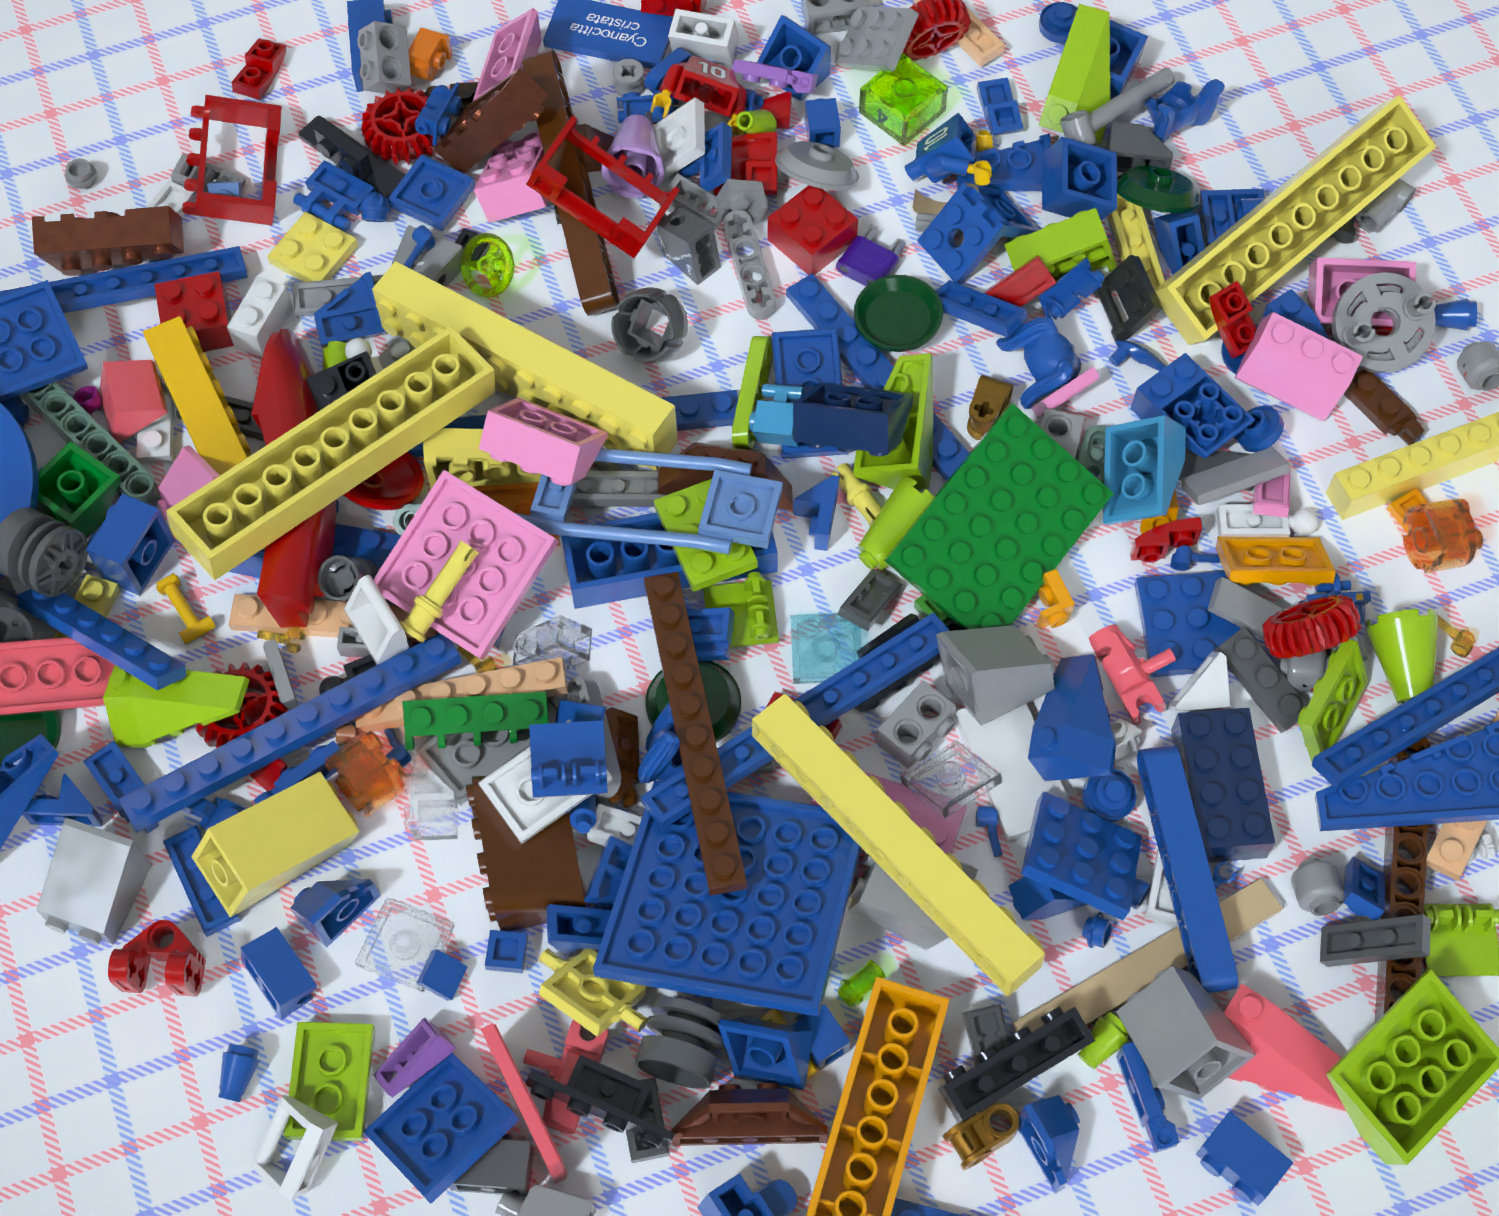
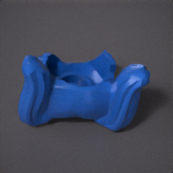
M1213 79L1207 82L1195 97L1191 93L1192 86L1190 84L1178 81L1162 96L1155 100L1154 98H1149L1148 101H1145L1143 104L1148 108L1147 112L1154 123L1153 134L1164 144L1172 133L1181 130L1185 126L1205 125L1211 119L1218 103V97L1225 89L1222 81Z
M1037 317L1022 325L1008 338H999L996 341V345L1002 351L1024 350V360L1030 374L1036 381L1020 397L1021 405L1024 409H1031L1037 399L1057 390L1064 384H1068L1077 378L1081 371L1082 363L1075 353L1074 345L1058 332L1053 319L1049 317Z
M669 703L660 713L647 736L645 744L647 754L643 758L637 773L640 783H650L655 780L666 781L683 770L679 753L681 741L675 734Z

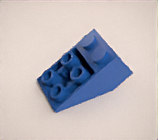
M1186 353L1137 387L1130 408L1141 420L1165 415L1186 427L1185 448L1204 459L1255 422V419Z

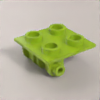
M751 572L747 575L748 579L745 582L710 585L703 588L705 608L730 607L735 612L732 644L729 645V648L779 643L772 580H765V578L761 577L760 572Z
M1492 903L1424 904V915L1431 919L1430 956H1424L1426 971L1431 969L1437 977L1499 976V944L1495 925L1499 924V909H1494Z

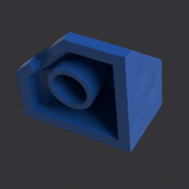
M371 879L317 881L311 888L307 887L299 892L290 909L296 919L327 948L381 895Z
M1060 1095L1024 1106L1019 1116L1017 1128L1055 1194L1062 1191L1067 1183L1080 1130L1077 1125L1080 1123V1119L1071 1103H1064Z

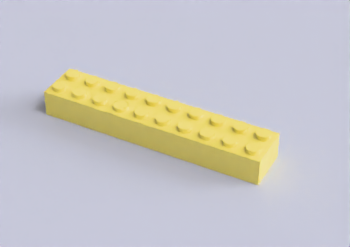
M1401 95L1379 104L1155 289L1163 307L1162 310L1188 345L1205 341L1218 330L1210 307V296L1238 281L1251 303L1437 147Z
M395 261L372 288L382 328L388 334L395 337L400 336L417 348L452 326L495 369L496 391L508 393L516 398L524 399L608 432L607 439L603 444L605 448L669 454L677 444L675 405ZM638 465V466H641V467L647 466V467H649V468H651V469H653V470H655V471H657L658 468L660 467V466Z
M452 326L446 328L166 510L171 533L214 581L493 395L495 393V369Z

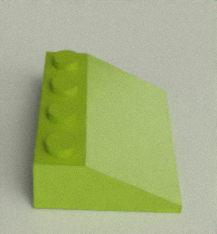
M1430 969L1393 1004L1326 1075L1359 1135L1383 1163L1408 1165L1499 1069V1048Z

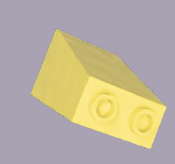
M318 772L208 828L191 857L231 918L348 847L360 831L357 828V822L353 814L345 810L339 801L334 785L330 781H326L322 773Z

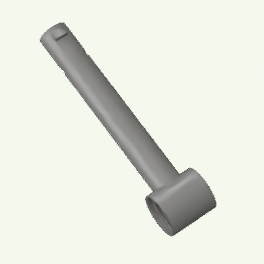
M1163 68L1090 113L1087 110H1080L1062 117L1060 123L1065 137L1090 145L1097 142L1094 134L1095 131L1172 85L1175 81L1173 72L1169 68Z

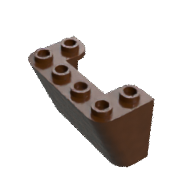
M488 775L472 776V784L466 785V792L473 814L471 822L475 841L482 840L483 852L477 853L480 874H487L489 887L482 889L490 921H497L500 931H512L547 924L546 906L549 904L587 908L584 901V889L570 823V813L567 812L521 844L478 784Z

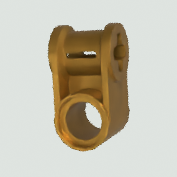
M983 374L980 376L968 412L970 417L967 422V432L972 438L980 440L1009 405L1014 384Z
M996 1103L972 1118L956 1124L945 1132L942 1137L946 1142H951L962 1160L960 1166L965 1171L1010 1143L1017 1132L1019 1117L1012 1106L1006 1103ZM996 1116H1003L1010 1122L1011 1128L1004 1133L997 1132L991 1127L990 1120Z

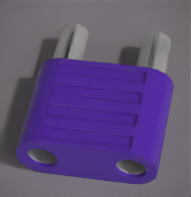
M873 224L867 227L862 236L854 238L835 265L839 273L865 287L879 278L890 275L899 262L898 255L906 245L903 239L897 238L888 250L872 242V239L878 232V228Z

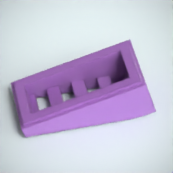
M424 1017L376 1070L373 1076L384 1091L393 1098L443 1061L457 1047L439 1027ZM397 1072L398 1074L392 1078V1075Z

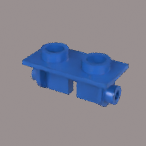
M458 82L455 83L452 90L445 85L434 87L426 101V107L422 108L415 120L416 131L422 135L426 133L433 135L434 146H436L441 135L448 133L452 115H457L460 111L462 97L458 96Z
M660 90L655 91L653 95L641 96V93L628 92L623 94V97L616 98L617 109H624L618 111V123H623L631 115H643L646 117V113H651L653 97L655 94L661 93ZM673 96L670 97L672 102L668 115L679 109V106L673 107V105H679V99L673 98ZM657 106L654 108L652 113L653 124H657L664 119L662 118L665 110L663 107Z
M1088 258L1082 260L1061 277L1056 284L1038 296L1045 317L1055 320L1059 317H1066L1067 313L1081 303L1078 298L1079 295L1086 299L1094 291L1102 287V282L1105 278L1098 270L1092 272Z

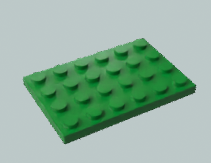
M1011 403L1004 409L885 557L884 561L958 626L968 629L1010 626L1043 585L1042 577L1044 573L1052 571L1057 567L1114 493L1017 406Z

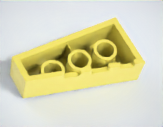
M442 428L423 441L424 464L431 489L443 470L471 487L539 482L541 473L532 474L520 469L518 464L510 461H497L490 457V453L480 450L479 445L483 429Z

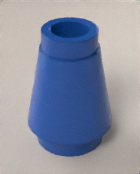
M1468 298L1436 304L1434 308L1435 326L1465 331L1470 327H1476V301H1468Z
M229 1043L227 1052L222 1054L219 1098L241 1102L242 1095H244L260 1060H257L259 1050Z

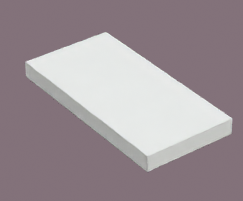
M1027 703L982 726L966 708L955 711V721L992 807L997 810V820L1007 842L1030 834L1036 803L1043 791L1070 803L1061 780L1044 781L1028 760L1032 728L1035 722Z

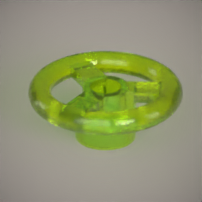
M481 233L474 236L466 244L461 257V273L466 285L473 293L484 298H493L506 291L512 282L515 269L514 257L510 247L501 237L492 233ZM491 243L486 256L481 257L480 260H471L472 253L478 245ZM479 270L483 275H486L492 288L480 286L474 280L471 271Z

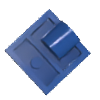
M1264 188L1200 190L1199 207L1205 246H1209L1266 199Z

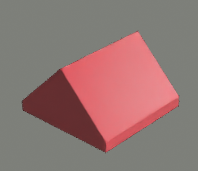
M154 361L103 362L99 390L102 396V407L109 434L118 443H121L168 413Z

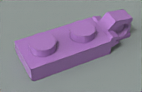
M736 59L733 61L732 66L734 72L743 74L742 80L760 83L762 77L770 79L769 85L787 88L789 84L792 85L796 93H815L817 74Z

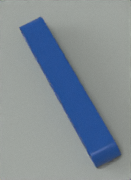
M1175 744L1140 749L1137 751L1138 772L1189 972L1195 976L1208 994L1237 989V969L1179 750Z

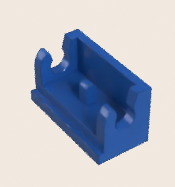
M277 927L240 947L243 966L281 1021L287 1018V1015L313 999L311 992L317 989V984Z

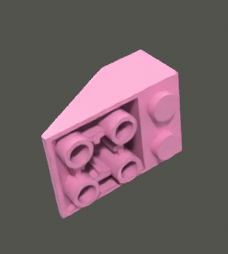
M538 131L532 132L518 141L504 140L494 148L473 190L489 223L547 206L549 200L526 185L534 169L544 156Z

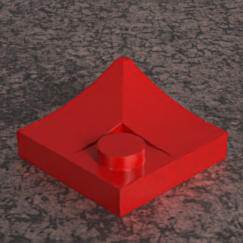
M777 132L753 133L732 137L731 179L762 182L765 195H777V165L775 163ZM724 183L714 188V194L716 196L723 187Z

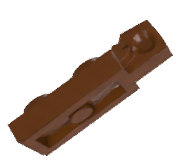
M1361 369L1354 375L1344 395L1385 435L1388 433L1393 436L1398 435L1407 445L1418 442L1425 429L1416 420L1417 416L1374 373Z

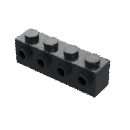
M1060 1006L1040 1017L1044 1023L1042 1026L1031 1032L1027 1025L1008 1036L1011 1044L998 1051L994 1045L975 1056L978 1064L967 1071L960 1065L943 1075L945 1084L937 1089L956 1121L966 1120L1095 1042L1096 1040L1076 1007L1063 1012Z

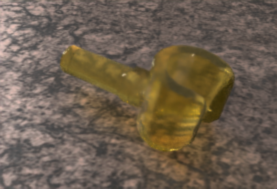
M1438 615V626L1449 637L1454 639L1450 649L1457 656L1466 658L1473 649L1475 642L1474 634L1468 630H1457Z
M296 627L288 629L285 634L258 630L257 638L269 641L276 639L278 643L285 644L288 652L296 654L301 650V645L291 643L290 640L293 638L304 640L305 633L302 629Z
M458 646L457 651L471 663L476 673L497 670L492 657L480 661L477 656Z

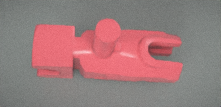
M1116 624L1106 626L1093 633L1089 637L1090 645L1098 658H1104L1102 662L1103 668L1133 724L1139 725L1141 723L1138 709L1144 703L1152 704L1157 712H1164L1166 709L1165 702L1148 675L1176 661L1171 649L1168 648L1145 661L1144 658L1138 659L1134 653L1135 645L1120 631Z
M573 1020L565 1040L561 1059L527 1049L523 1063L549 1071L550 1077L554 1078L553 1080L567 1086L580 1055L598 1063L602 1061L609 1040V1030L606 1029L598 1037L596 1036L593 1040L586 1041L580 1037L582 1032L581 1025ZM555 1098L552 1101H545L542 1118L545 1126L563 1133L575 1134L580 1116L567 1110V1103Z

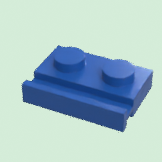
M730 607L686 609L697 660H730L729 645L732 644L735 612Z

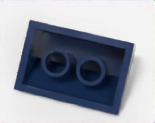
M819 383L793 403L794 442L806 443V446L811 448L831 446L837 447V450L841 452L862 450L868 451L872 456L888 455L902 441L913 403V394Z

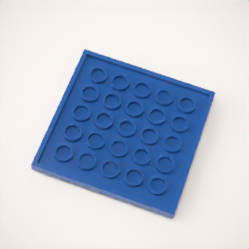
M655 780L653 782L651 789L655 788L664 781ZM727 791L747 881V889L710 896L692 811L662 830L645 808L593 966L595 977L819 1017L861 847L821 806Z

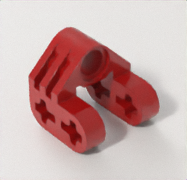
M164 919L152 923L125 944L122 949H114L111 952L108 962V979L120 992L142 993L144 991L151 957H154L157 961H166L165 983L177 996L198 997L200 994L206 960L188 937L172 921ZM167 934H174L173 942L167 947L160 948L161 939Z

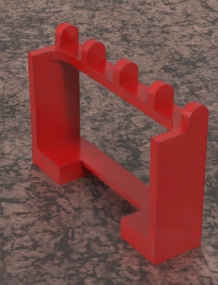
M205 94L204 106L194 105L191 107V116L203 119L202 129H189L188 137L191 140L201 141L200 154L189 153L186 157L187 164L198 166L199 168L198 179L188 178L184 181L185 190L196 192V203L184 202L182 204L183 213L272 226L276 201L277 181H275L282 106ZM209 120L266 128L261 200L203 192Z
M572 115L534 169L526 185L635 259L680 189L675 186L670 192H664L650 183L654 177L652 173L649 172L643 178L624 164L628 158L622 153L617 160L597 146L601 140L600 137L595 135L592 141L581 135L575 129L578 118ZM565 139L662 205L645 231L625 217L621 219L619 224L564 187L568 178L548 164Z

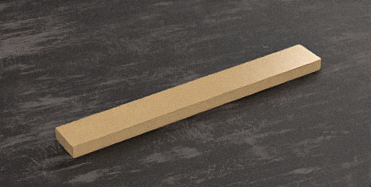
M1262 878L1219 902L1229 942L1279 914L1283 909ZM1176 927L1013 1023L1012 1027L1017 1032L1028 1025L1032 1032L1044 1024L1040 1017L1059 1006L1063 1012L1076 1007L1086 1026H1089L1097 1021L1099 1016L1104 1017L1108 1012H1112L1126 1004L1127 999L1132 994L1146 988L1162 970L1171 966L1184 970L1188 967L1179 928Z

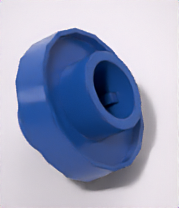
M1055 2L1047 5L1042 10L1039 18V31L1043 37L1051 42L1066 43L1078 8L1066 2Z
M1262 405L1254 407L1247 412L1255 419V422L1235 436L1238 444L1248 452H1258L1267 449L1279 440L1283 433V418L1272 406Z
M1113 768V775L1089 777L1083 785L1082 800L1087 811L1095 813L1110 822H1117L1126 817L1135 807L1137 799L1135 786L1131 779L1120 770Z

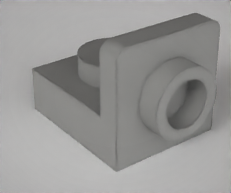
M727 179L716 196L718 208L745 210L750 215L753 225L759 223L769 206L763 184L758 181Z

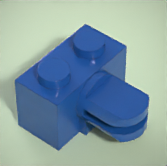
M739 1173L709 1192L697 1208L702 1216H789L797 1205V1195L794 1188L788 1182L781 1179L773 1180L752 1193Z

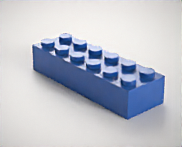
M657 512L590 524L665 531ZM773 530L768 549L751 546L758 561V568L721 582L747 578V575L751 572H760L761 575L778 572V552ZM561 536L574 609L646 596L644 578L678 572L682 589L691 588L672 546Z

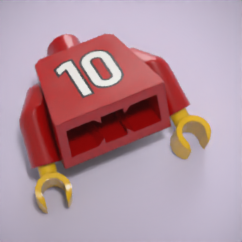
M691 56L687 63H677L669 67L659 89L661 93L655 94L653 97L651 113H653L655 107L660 106L665 109L662 118L667 117L672 102L670 97L672 96L687 103L693 98H697L704 103L705 109L730 117L731 120L727 124L732 127V132L736 136L743 135L744 131L738 128L736 119L741 112L745 111L747 93L745 88L737 82L732 69L696 56Z

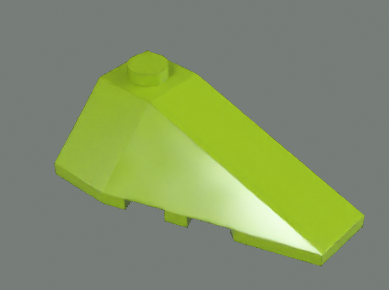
M1080 3L1038 125L1064 133L1060 123L1062 117L1080 110H1087L1090 113L1110 101V12ZM1107 125L1094 132L1096 143H1102Z
M931 353L899 356L884 390L913 394V403L902 441L885 456H872L868 451L856 450L853 474L857 478L893 490L904 477L912 478L918 482L913 486L916 490L930 489L933 466V356Z
M114 666L103 696L114 741L119 748H147L157 744V739L168 734L173 737L184 734V728L197 723L205 726L240 712L249 679L243 676L186 670L185 678L157 691L118 666Z

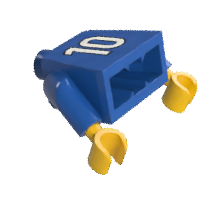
M958 112L917 143L916 158L904 166L905 171L914 182L924 175H927L932 183H937L951 174L966 176L967 173L974 174L975 184L988 185L992 177L990 163L985 160L974 164L971 163L975 161L976 151L980 152L993 148V138L987 130H980L974 134Z

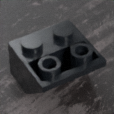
M365 351L307 377L306 380L320 411L377 373L369 353Z

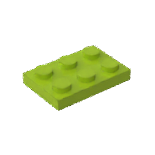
M712 479L653 500L654 508L665 531L698 534L700 520ZM732 542L729 555L697 548L672 546L693 592L758 568V561L750 545Z
M1349 639L1347 642L1341 643L1338 650H1334L1331 653L1328 669L1323 678H1319L1316 681L1313 697L1308 706H1304L1299 713L1298 726L1301 729L1311 763L1314 756L1338 742L1369 683L1357 641Z
M297 1022L288 1096L338 1122L331 1141L364 1142L363 1131L365 1130L375 1036V1026L373 1024ZM290 1116L284 1129V1137L287 1140H302L306 1129Z

